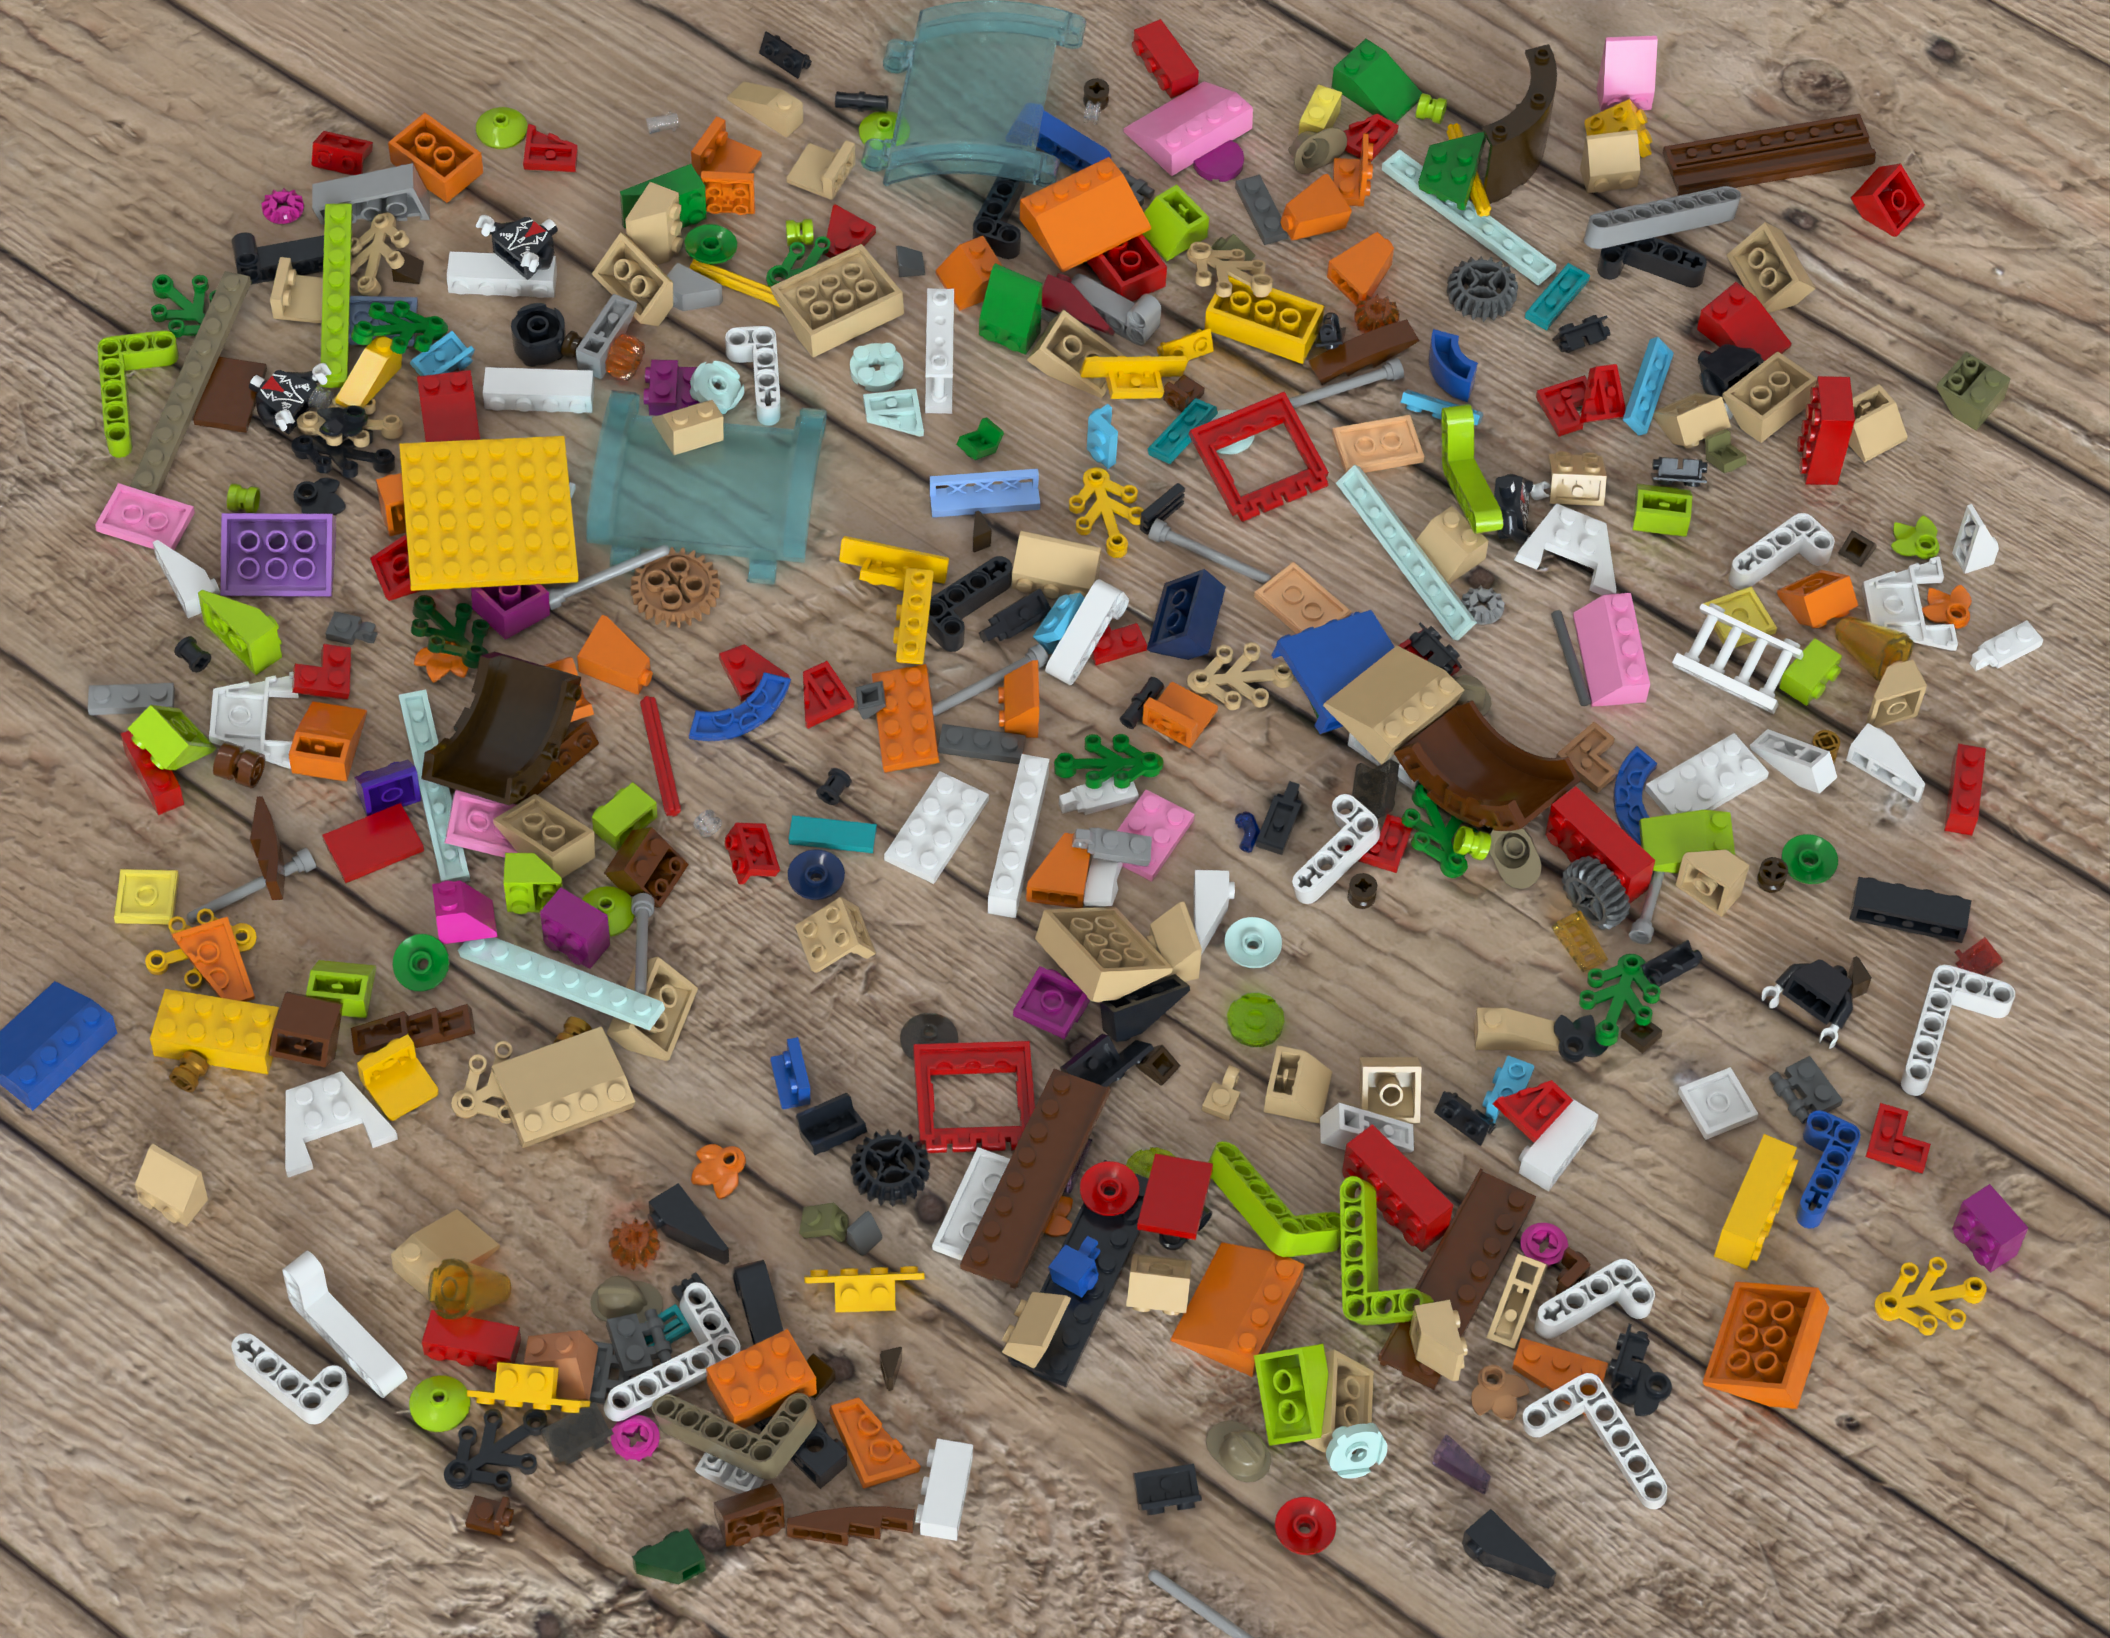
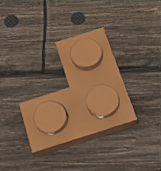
M1595 721L1556 755V758L1568 756L1581 781L1596 793H1599L1616 778L1617 771L1599 757L1614 744L1615 738Z

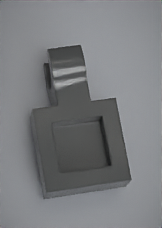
M336 611L325 632L327 640L353 645L355 639L374 643L378 635L377 632H373L376 627L374 623H362L361 617Z

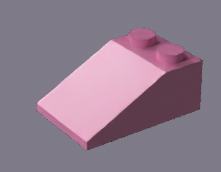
M1657 36L1606 37L1596 88L1600 112L1628 99L1633 102L1638 110H1651L1655 92Z

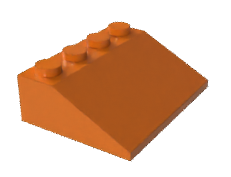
M1110 157L1020 199V221L1062 273L1151 230V225L1124 174Z
M1221 1242L1187 1306L1186 1313L1183 1314L1171 1341L1253 1377L1256 1371L1254 1355L1265 1354L1302 1282L1305 1264L1289 1257L1278 1256L1272 1251Z
M1735 1282L1703 1379L1704 1386L1769 1407L1797 1409L1829 1311V1306L1819 1288Z

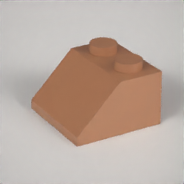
M582 1330L528 1336L523 1364L559 1368L556 1397L589 1401L598 1345Z

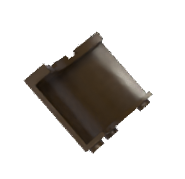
M1549 44L1525 50L1531 79L1529 89L1522 102L1517 104L1516 109L1504 118L1482 127V131L1490 144L1486 174L1485 177L1480 179L1490 204L1512 194V190L1519 185H1524L1533 176L1544 156L1557 85V66Z
M495 651L480 656L476 678L471 691L475 694L470 709L464 708L454 725V731L456 732L450 739L444 738L435 747L425 752L421 779L508 806L523 799L540 781L552 761H556L559 756L560 746L570 725L576 702H578L582 694L580 686L581 677Z

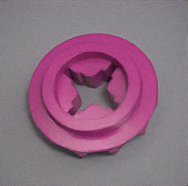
M285 188L278 192L273 189L272 194L265 195L264 202L261 203L265 218L276 224L291 223L297 220L304 211L302 196L297 195L295 190L287 191ZM284 202H287V206L283 205L280 208H278V203L283 204Z
M1536 1223L1529 1226L1523 1232L1520 1249L1525 1256L1546 1263L1548 1267L1555 1263L1559 1264L1565 1249L1568 1247V1241L1564 1232L1550 1223ZM1547 1237L1549 1248L1540 1253V1245L1538 1244H1542Z
M633 1415L617 1422L612 1429L611 1445L616 1455L619 1454L626 1461L632 1459L640 1462L642 1458L651 1457L654 1450L659 1447V1429L646 1416ZM640 1429V1439L643 1442L637 1441L636 1444L633 1445V1447H631V1442L628 1437H634Z

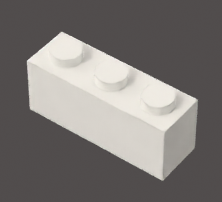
M1573 1099V1102L1535 1141L1532 1147L1527 1145L1518 1159L1521 1161L1519 1174L1549 1192L1595 1130L1599 1115Z
M937 1439L935 1449H929L927 1467L931 1468L930 1477L924 1476L921 1495H926L924 1505L918 1504L915 1520L916 1523H920V1535L957 1541L973 1460V1444Z

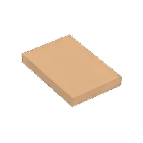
M1411 415L1332 429V435L1345 473L1353 465L1359 466L1366 473L1424 463V454Z
M1295 562L1284 568L1254 593L1255 599L1296 634L1309 627L1323 626L1333 619L1341 620L1347 618L1352 612Z

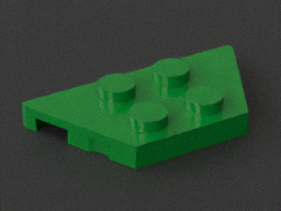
M1480 132L1429 145L1418 181L1419 189L1428 194L1435 195L1444 202L1450 200L1457 204L1458 209L1465 211L1486 142L1485 134Z

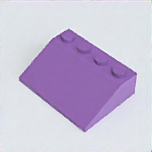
M222 513L220 596L332 597L336 550V517L333 514Z

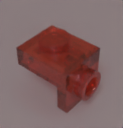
M1986 937L1963 953L1960 949L1954 952L1958 958V961L1955 963L1958 968L1984 976L2004 962Z

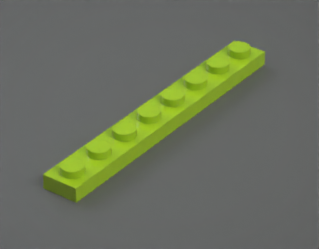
M325 204L321 363H325L332 374L325 376L327 383L321 385V388H342L348 378L352 204Z

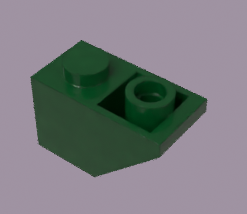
M688 1528L680 1532L673 1531L666 1535L663 1541L653 1546L646 1545L639 1549L636 1555L632 1556L633 1568L636 1574L678 1585L706 1571L705 1557Z

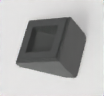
M896 246L899 277L925 275L922 252L903 246Z
M883 681L856 687L858 711L863 720L886 707Z
M869 1211L862 1214L847 1228V1244L862 1256L866 1255L882 1240V1233Z

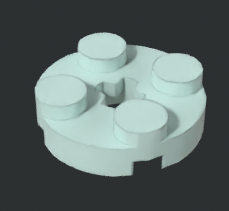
M871 343L858 346L854 349L850 360V375L857 385L859 383L865 386L867 391H887L895 386V382L899 378H902L903 359L891 343ZM875 364L881 365L878 371H875V368L871 366Z
M714 361L712 364L701 363L691 377L690 395L700 403L713 400L720 412L725 414L728 410L736 407L744 395V385L741 387V383L738 380L740 375L733 367L721 361ZM719 383L721 390L716 389L713 385Z
M1374 1423L1356 1424L1349 1427L1341 1426L1332 1433L1333 1439L1326 1449V1459L1332 1470L1336 1471L1339 1476L1350 1479L1358 1478L1371 1472L1369 1467L1374 1465L1375 1462L1379 1465L1384 1460L1387 1453V1443Z

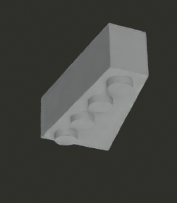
M413 163L312 184V209L321 225L325 224V204H352V223H356L357 219H365L372 222L376 215L385 212L391 213L396 217L397 221H407V217L420 216V220H430V195Z

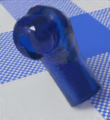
M1245 811L1236 815L1235 824H1238V828H1243L1245 833L1239 848L1244 852L1250 853L1256 844L1260 828L1254 815Z

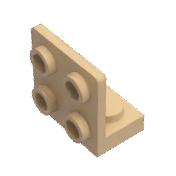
M846 140L841 149H836L835 153L809 143L788 174L787 183L833 200L855 165V143Z
M280 257L270 297L273 319L322 324L323 278L296 275V269H292L291 258Z
M1566 451L1549 454L1548 461L1551 470L1550 504L1604 506L1607 475L1602 456L1592 452L1572 455Z
M839 897L795 926L810 968L815 973L820 972L850 952L853 954L857 953L865 959L876 954L859 907L842 897Z

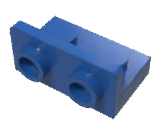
M799 1038L787 1039V1051H782V1055L770 1058L782 1109L810 1105V1084Z

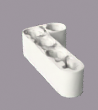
M768 326L732 328L728 330L725 336L727 358L737 363L753 362L757 419L763 425H774L781 417L776 333Z
M1798 513L1734 558L1729 575V583L1738 590L1751 587L1798 553L1811 564L1823 566L1830 561L1835 542L1834 537L1812 516L1806 513Z
M1101 579L1095 581L1046 666V673L1068 685H1072L1076 681L1111 619L1118 620L1124 614L1129 598L1123 591Z
M1339 795L1332 804L1335 822L1341 830L1293 876L1292 882L1295 895L1301 903L1310 904L1318 900L1379 840L1380 831L1376 816L1351 795ZM1343 809L1352 810L1349 814L1340 813ZM1364 826L1372 827L1368 832L1360 831ZM1345 845L1352 846V849L1349 851L1340 850ZM1330 864L1333 866L1331 869L1326 871L1320 869L1323 865Z
M1619 1259L1543 1303L1537 1312L1535 1331L1542 1338H1556L1616 1301L1619 1302L1630 1317L1642 1319L1650 1314L1655 1291L1633 1262L1627 1259ZM1623 1275L1627 1278V1280H1621L1616 1276ZM1598 1289L1604 1294H1596L1592 1290ZM1634 1298H1641L1645 1302L1639 1303L1635 1301ZM1568 1304H1576L1580 1308L1574 1309L1568 1306Z
M240 1334L232 1341L231 1348L236 1366L308 1424L315 1425L323 1422L349 1395L346 1372L339 1366L331 1365L324 1368L310 1381L254 1335ZM268 1367L275 1368L272 1372L269 1373L262 1372L264 1369ZM331 1382H340L336 1387L328 1386ZM289 1385L297 1386L294 1390H285ZM310 1403H319V1406L316 1408H307Z

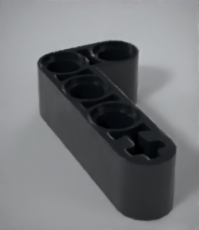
M1017 160L1007 161L1002 166L973 223V239L984 236L995 255L1004 259H1014L1020 254L1021 232L1018 227L1007 223L1025 188V165Z
M239 233L232 238L231 243L237 274L250 276L251 285L274 281L280 257L291 258L292 269H296V275L302 276L323 272L324 235L257 247L255 237L251 233Z
M1653 237L1602 248L1597 271L1602 278L1612 280L1618 278L1626 264L1686 287L1694 288L1703 283L1707 261L1699 253Z
M996 556L931 597L927 633L944 650L949 652L960 650L964 645L965 626L962 619L1010 588L1012 583V563L1010 560L1003 556Z
M759 1260L734 1267L732 1271L737 1295L742 1300L753 1345L784 1331L765 1261Z

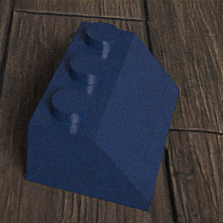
M1205 569L1164 583L1147 650L1152 653L1186 660L1209 653L1226 586Z

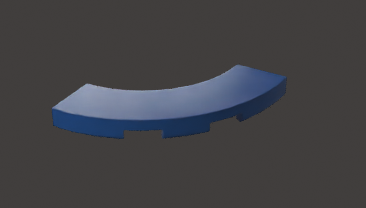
M764 672L755 691L739 706L733 709L729 708L713 712L696 710L689 739L722 741L754 730L768 720L781 705L788 692L791 678Z
M1636 746L1625 758L1619 769L1614 787L1613 802L1621 829L1641 846L1639 821L1643 818H1650L1642 802V791L1647 778L1656 769L1657 762Z

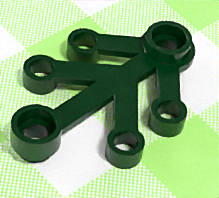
M421 595L414 601L412 613L418 619L412 621L411 633L417 637H429L427 648L430 652L462 657L464 665L473 669H478L480 656L488 654L487 649L482 646L484 637L487 636L489 630V623L483 619L473 621L471 632L474 636L472 643L464 637L467 621L471 619L473 611L469 604L460 603L456 606L455 617L457 619L454 627L436 610V604L431 596ZM431 619L440 629L428 627L429 624L425 620ZM445 641L453 642L456 645L445 644Z

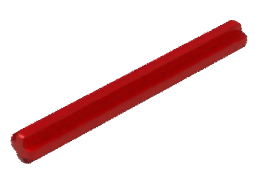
M645 696L640 701L664 812L667 816L675 817L681 812V806L658 705L655 697Z

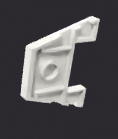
M1556 503L1518 551L1514 561L1537 569L1545 549L1593 568L1594 572L1589 591L1602 596L1616 594L1617 590L1607 524Z
M1940 557L1931 558L1929 562L1921 565L1918 563L1910 565L1907 570L1898 573L1893 571L1863 582L1862 593L1870 633L1956 651L1958 642L1954 624L1925 625L1917 584L1942 583L1944 574Z
M289 672V676L276 678V675L266 677L265 681L249 684V681L213 689L209 742L221 746L224 742L228 741L242 746L244 751L251 749L264 754L265 761L291 769L289 751L292 741L265 740L269 697L299 698L298 693H292L293 672Z
M342 1071L286 1090L285 1169L288 1178L313 1169L312 1161L305 1146L306 1142L361 1123L364 1125L372 1148L398 1140L396 1130Z

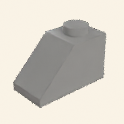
M677 263L667 276L673 281V307L681 311L717 306L723 302L721 284L680 263Z

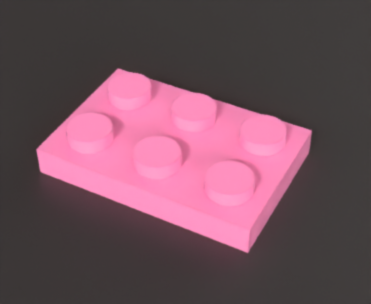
M118 483L95 527L97 532L154 549L153 542L158 540L175 550L195 511L194 506Z
M455 790L444 843L504 858L505 853H518L493 824V819L516 805L511 804L508 806Z
M1145 790L1117 831L1152 837L1151 861L1148 866L1123 863L1122 867L1152 882L1194 821L1195 814Z

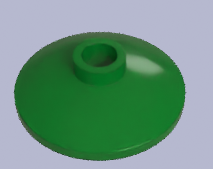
M713 224L695 227L686 235L685 249L688 255L698 262L720 264L728 261L735 255L737 239L730 230L722 226Z
M1803 834L1790 839L1785 844L1781 854V859L1788 866V874L1793 879L1805 884H1819L1827 881L1834 875L1838 866V855L1835 848L1827 840L1816 835Z
M417 934L410 936L397 947L394 953L393 972L399 983L409 990L417 992L431 990L443 981L448 972L449 955L447 949L441 941L431 935ZM423 960H427L428 966L422 970L420 963Z

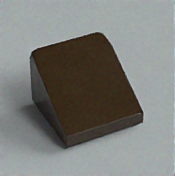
M396 250L400 252L405 261L400 268L392 269L393 282L420 284L424 261L403 251Z
M979 510L975 512L973 552L991 546L992 529Z
M1852 530L1838 554L1862 567L1875 551L1877 545Z
M1853 957L1848 978L1852 981L1849 991L1852 993L1853 998L1867 993L1872 977L1859 957Z
M1163 1045L1155 1046L1141 1063L1136 1064V1067L1160 1086L1181 1066Z
M902 1347L884 1350L880 1354V1369L888 1391L893 1390L902 1363Z
M813 1353L807 1359V1363L816 1376L817 1393L810 1396L816 1401L836 1378L835 1370Z

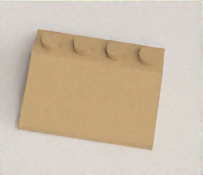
M862 244L770 287L772 294L797 338L812 357L820 355L904 314L903 292Z
M1396 646L1326 701L1323 706L1382 765L1394 755L1393 752L1452 708L1464 692V689L1444 669Z
M1116 907L1049 909L1043 912L1035 940L1091 1001L1117 1000L1172 973L1173 967Z
M602 1026L491 1066L522 1149L630 1110L635 1104L626 1076Z

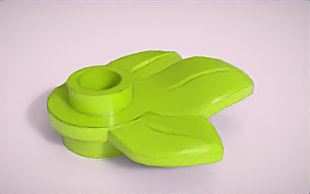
M1924 515L1919 518L1915 527L1895 522L1893 534L1896 541L1891 544V548L1903 556L1916 555L1921 559L1934 558L1937 556L1940 548L1936 538L1938 530L1934 523Z

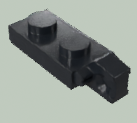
M1041 588L1029 593L988 619L991 626L978 633L983 643L995 637H998L999 641L1010 639L1045 618L1051 607Z
M1289 781L1284 795L1279 793L1277 796L1274 795L1257 837L1256 847L1283 855L1301 810L1302 801L1297 800L1300 784Z

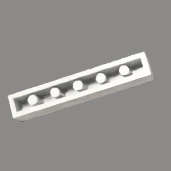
M1021 755L989 890V914L1016 918L1049 777L1048 758Z

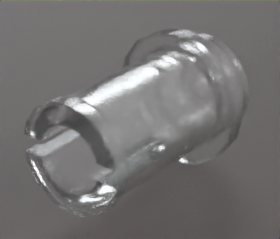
M668 111L669 114L646 118L649 134L670 129L675 131V128H680L677 112L671 113V111Z

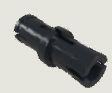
M837 91L835 95V108L858 109V112H864V110L887 112L888 95L866 94L864 91H859V93Z
M1150 677L1142 690L1134 694L1131 699L1132 703L1119 718L1120 722L1125 727L1134 729L1143 716L1145 702L1149 697L1155 699L1164 689V684L1158 678Z

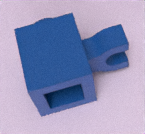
M1087 1236L1079 1251L1065 1244L1048 1266L1052 1281L1082 1298L1087 1290H1091L1098 1280L1099 1274L1095 1259L1100 1254V1249L1096 1248L1098 1241Z

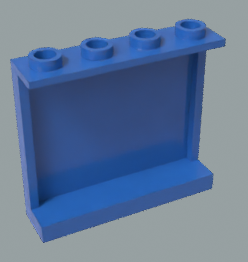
M1368 610L1362 613H1352L1347 618L1341 620H1330L1320 627H1309L1301 633L1292 636L1290 634L1285 635L1277 641L1271 656L1273 659L1282 656L1319 715L1314 726L1319 734L1343 727L1323 706L1324 703L1391 651L1394 645L1372 610Z

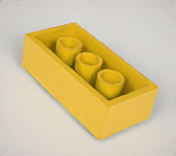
M1228 275L1229 282L1232 283V294L1228 297H1220L1215 292L1206 309L1204 329L1210 328L1213 333L1303 364L1322 326L1325 306L1272 288L1268 296L1257 297L1253 294L1250 286Z
M165 989L150 1036L153 1054L157 1057L180 1060L186 1051H190L204 1058L212 1066L268 1075L273 1056H269L272 1031L279 1007Z
M1766 1134L1763 1135L1723 1226L1714 1257L1746 1270L1751 1260L1758 1261L1764 1246L1763 1243L1774 1223L1775 1215L1778 1214L1785 1192L1789 1189L1794 1171L1799 1161L1794 1158L1797 1147Z

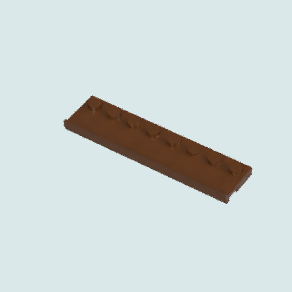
M1860 113L1669 145L1663 148V156L1678 196L1723 186L1738 188L1874 164L1876 159V151L1871 147L1869 134Z
M1053 1069L961 1260L960 1269L992 1281L996 1279L1007 1283L1013 1289L1019 1287L1110 1095L1111 1087H1104Z
M1481 1168L1415 1289L1431 1296L1434 1302L1450 1300L1452 1309L1457 1310L1459 1314L1460 1328H1458L1460 1337L1464 1336L1536 1200L1535 1195L1485 1173ZM1417 1298L1413 1303V1311L1414 1306L1420 1305L1419 1298ZM1411 1321L1396 1323L1378 1356L1380 1365L1385 1367L1389 1365L1401 1371L1403 1376L1435 1390L1442 1375L1416 1360L1409 1334Z

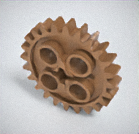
M671 547L668 555L642 565L641 568H635V576L631 577V596H633V604L638 605V612H645L646 620L655 617L656 625L664 620L668 628L671 622H676L677 627L680 628L682 621H686L689 626L692 625V618L702 621V613L710 615V607H716V598H720V579H718V571L713 570V563H705L704 555L696 558L695 550L690 552L689 555L685 554V548L683 547L679 553H675L674 548Z

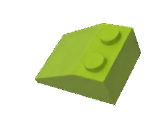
M205 590L198 592L204 624L255 675H258L282 658L280 648L282 642L277 632L279 626L272 616H266L259 608Z
M150 705L127 728L133 734L131 737L133 742L143 750L146 748L152 755L151 761L162 770L164 768L167 770H177L213 753L217 749L180 708Z
M1697 810L1643 818L1639 821L1641 847L1655 859L1653 871L1679 873L1682 858L1687 852L1727 850L1735 855L1730 812Z
M1318 1344L1254 1355L1269 1446L1321 1438L1328 1383V1368L1324 1345Z

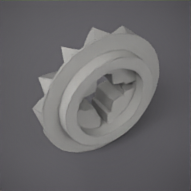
M1481 585L1477 589L1470 587L1469 591L1462 596L1461 602L1476 620V624H1492L1499 620L1504 612L1505 602L1502 601L1501 593H1495L1492 587L1490 589H1484ZM1478 600L1483 603L1488 602L1487 607L1485 608L1483 605L1477 606Z

